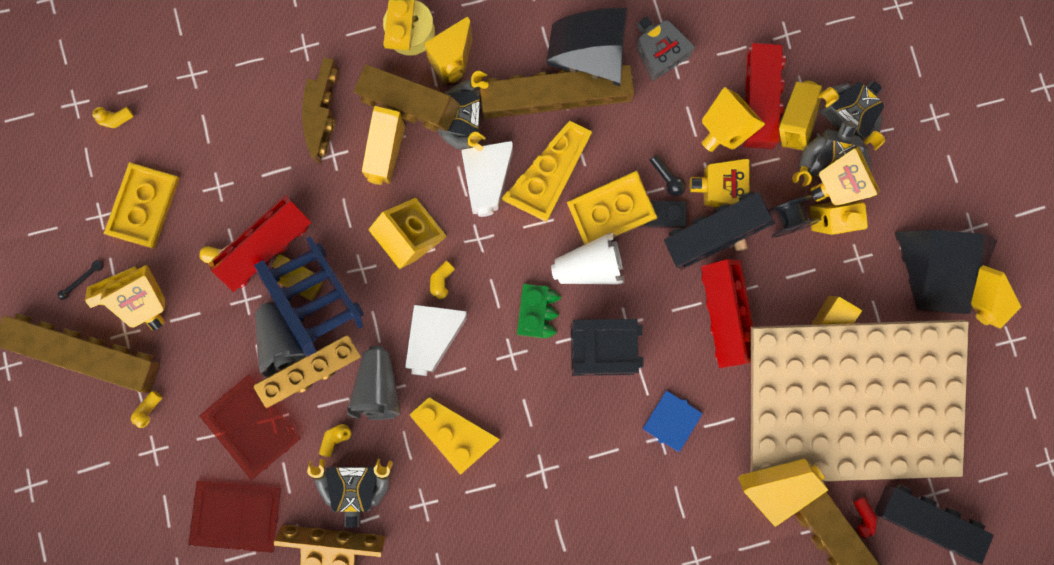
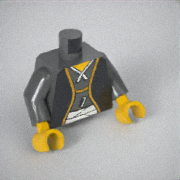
M481 71L474 72L470 79L459 83L445 92V94L451 96L460 105L448 132L438 129V134L442 136L445 142L457 150L475 148L478 151H482L484 148L479 144V141L481 139L485 140L486 137L479 133L481 94L480 90L477 89L478 87L486 89L489 83L481 81L483 77L487 76L486 73Z
M870 81L866 86L861 82H857L853 86L844 83L831 86L818 95L819 98L822 97L826 101L825 107L819 112L838 130L842 121H851L857 124L854 135L861 137V139L866 138L864 143L866 145L871 143L874 146L873 150L876 151L885 142V137L880 133L882 123L881 112L884 108V104L877 98L878 94L882 91L880 84L875 81Z
M842 121L839 132L825 130L822 136L816 137L805 146L799 163L800 171L793 175V182L797 183L799 176L802 174L804 176L803 186L809 185L812 179L811 175L820 177L819 173L857 147L860 148L872 173V162L868 148L863 145L861 137L854 135L857 124L851 121Z
M320 459L319 467H314L312 461H309L307 472L313 477L317 490L326 505L331 506L334 512H345L344 527H360L361 511L373 510L374 506L379 505L388 492L389 473L393 462L389 461L387 467H382L380 459H378L375 467H327L325 472V460Z

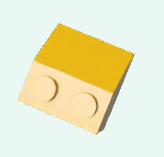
M468 17L424 43L428 61L444 86L448 83H456L466 72L473 41L471 23Z
M417 198L383 211L368 229L399 269L417 261L447 237Z

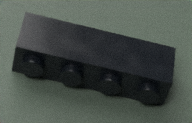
M748 192L739 197V202L731 206L729 204L722 205L715 210V214L707 218L706 216H701L693 220L691 226L671 231L668 234L669 237L664 239V242L675 266L683 270L774 225L775 222L760 193Z
M897 484L896 487L885 486L875 509L876 516L971 562L983 564L994 537L993 534L985 531L986 526L972 519L969 522L960 519L961 513L947 507L944 510L935 507L936 501L922 495L919 499L911 495V489Z

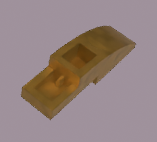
M326 57L323 58L317 81L307 78L302 103V123L306 145L310 156L319 164H321L322 158L327 156L329 133L334 132L336 119H334L332 112L326 108L331 106L333 100L332 87L333 84H337L340 74L335 61Z

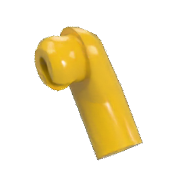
M127 106L116 113L105 111L103 107H97L92 113L99 125L109 128H117L134 117Z
M445 261L430 277V292L432 296H436L439 300L444 299L448 295V290L445 288V279L455 270L448 261Z
M152 390L131 414L132 424H136L138 428H144L149 424L150 417L148 415L163 398L158 392Z
M339 424L328 429L324 434L319 455L331 457L335 444L346 441L351 437V429L345 424Z

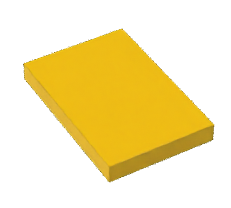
M129 162L104 234L155 249L180 178Z
M637 171L567 202L584 244L609 233H614V237H617L657 219V215Z

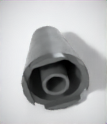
M272 302L260 305L259 309L255 312L258 369L260 374L267 378L306 356L277 306Z
M371 346L369 350L363 352L347 407V415L360 419L361 414L369 416V420L394 419L396 415L400 416L401 414L390 353L385 351V348L382 346Z

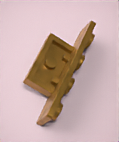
M344 335L318 349L316 353L309 357H304L255 383L254 389L264 406L268 408L296 392L301 393L309 389L312 383L320 379H328L335 374L336 370L361 358V355L350 336Z
M281 525L274 540V545L301 548V565H356V554L381 557L386 537L372 533L363 534L322 528L299 527L296 525Z

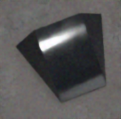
M628 8L597 9L574 14L553 23L547 64L574 73L578 71L592 74L594 79L598 80L599 77L612 80L614 85L621 86Z
M943 230L895 232L896 240H899L903 253L901 256L902 261L905 262L910 277L908 281L917 310L970 314L973 308L971 302L979 269L983 265L988 267L997 240L985 234Z

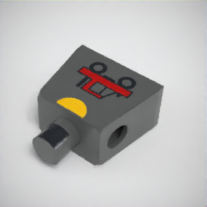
M645 17L636 25L642 33V36L637 40L636 50L652 81L660 78L692 56L695 49L694 45L668 20L655 27L650 18Z

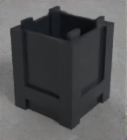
M637 319L572 321L573 324L570 325L572 376L634 375V373H639V368H644L643 357H638V336L643 335L642 325H638Z

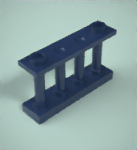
M311 236L306 238L310 251L275 269L274 267L268 268L264 260L254 265L259 278L306 357L316 353L313 343L317 341V337L351 319L360 329L363 327L361 317L364 316L358 302L352 303L325 260L327 254L321 243L315 244ZM313 260H316L322 269L288 288L285 286L280 288L277 284L280 281V277ZM328 279L334 290L300 308L296 306L292 309L289 304L292 301V297ZM338 299L342 301L347 309L312 329L310 327L304 329L301 324L304 321V317Z

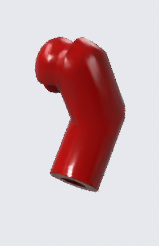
M865 497L853 504L862 517V524L856 527V531L861 538L866 539L868 536L872 537L876 533L877 516Z

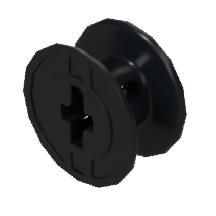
M813 195L797 198L769 209L771 215H778L783 228L772 234V238L794 233L822 221V218L808 220L802 206L811 201L814 197Z

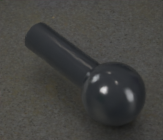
M657 154L649 159L666 181L667 192L672 196L682 195L686 190L684 179L674 176Z

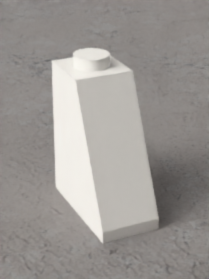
M512 141L483 146L482 151H478L475 148L461 150L473 214L484 217L492 215L493 211L498 210L513 154Z
M414 305L405 368L412 369L411 374L427 376V371L434 372L467 320V312Z

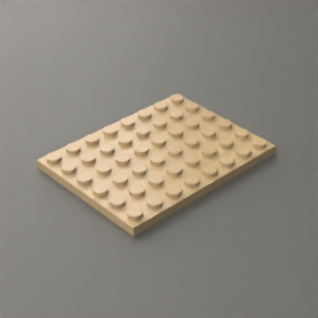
M940 320L751 327V472L806 459L812 467L817 465L826 476L823 481L963 477L968 321Z

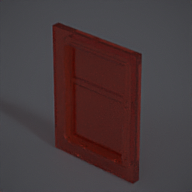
M247 375L200 414L199 417L250 480H253L261 472L268 469L280 456L288 452L293 445L301 440V437L274 405L268 408L264 406L254 389L256 382L250 375Z
M196 481L188 545L273 553L281 488Z

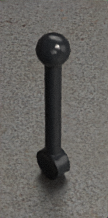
M94 261L91 265L92 268L68 288L58 292V298L60 300L67 299L68 294L95 271H101L104 267L103 263Z

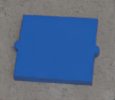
M665 391L642 429L657 438L658 443H665L677 452H680L703 413L687 404V400H681L670 392Z

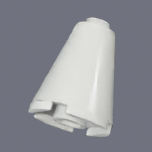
M614 233L606 234L556 258L555 264L551 265L554 280L558 279L560 284L624 283V276H620L619 270L623 269L618 244L617 241L611 242L615 236Z

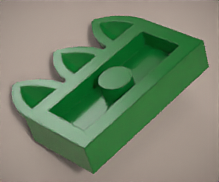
M523 284L517 336L543 339L552 337L557 333L553 326L544 323V321H550L559 316V313L554 308L546 305L559 301L561 299L559 293L546 286Z

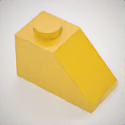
M983 265L979 269L971 305L976 312V318L984 325L990 324L1001 329L1021 308V305L1005 273Z

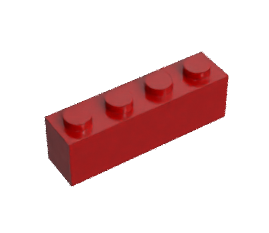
M752 43L747 51L745 102L765 125L744 141L742 147L773 149L781 142L779 120L783 116L784 103L780 102V96L785 87V79L781 78V71L786 63V55L782 54L783 45Z
M285 195L208 263L210 270L232 292L238 288L241 289L249 283L250 277L257 272L255 264L264 260L268 266L271 258L276 254L283 253L289 247L290 241L296 236H302L308 230V225L311 224V221Z
M727 259L701 266V279L706 292V307L710 315V330L714 337L715 358L719 368L751 364V327H753L741 260Z

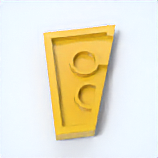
M431 398L424 401L410 414L411 418L460 475L500 440Z

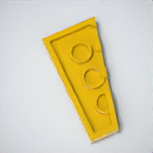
M569 121L549 143L543 153L534 160L529 169L520 176L514 186L505 193L502 200L547 222L592 131Z

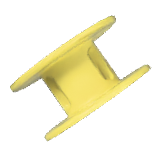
M415 0L410 51L394 49L398 53L406 56L423 53L426 51L424 43L435 37L433 17L430 10L422 2ZM387 11L383 18L384 31L386 28Z

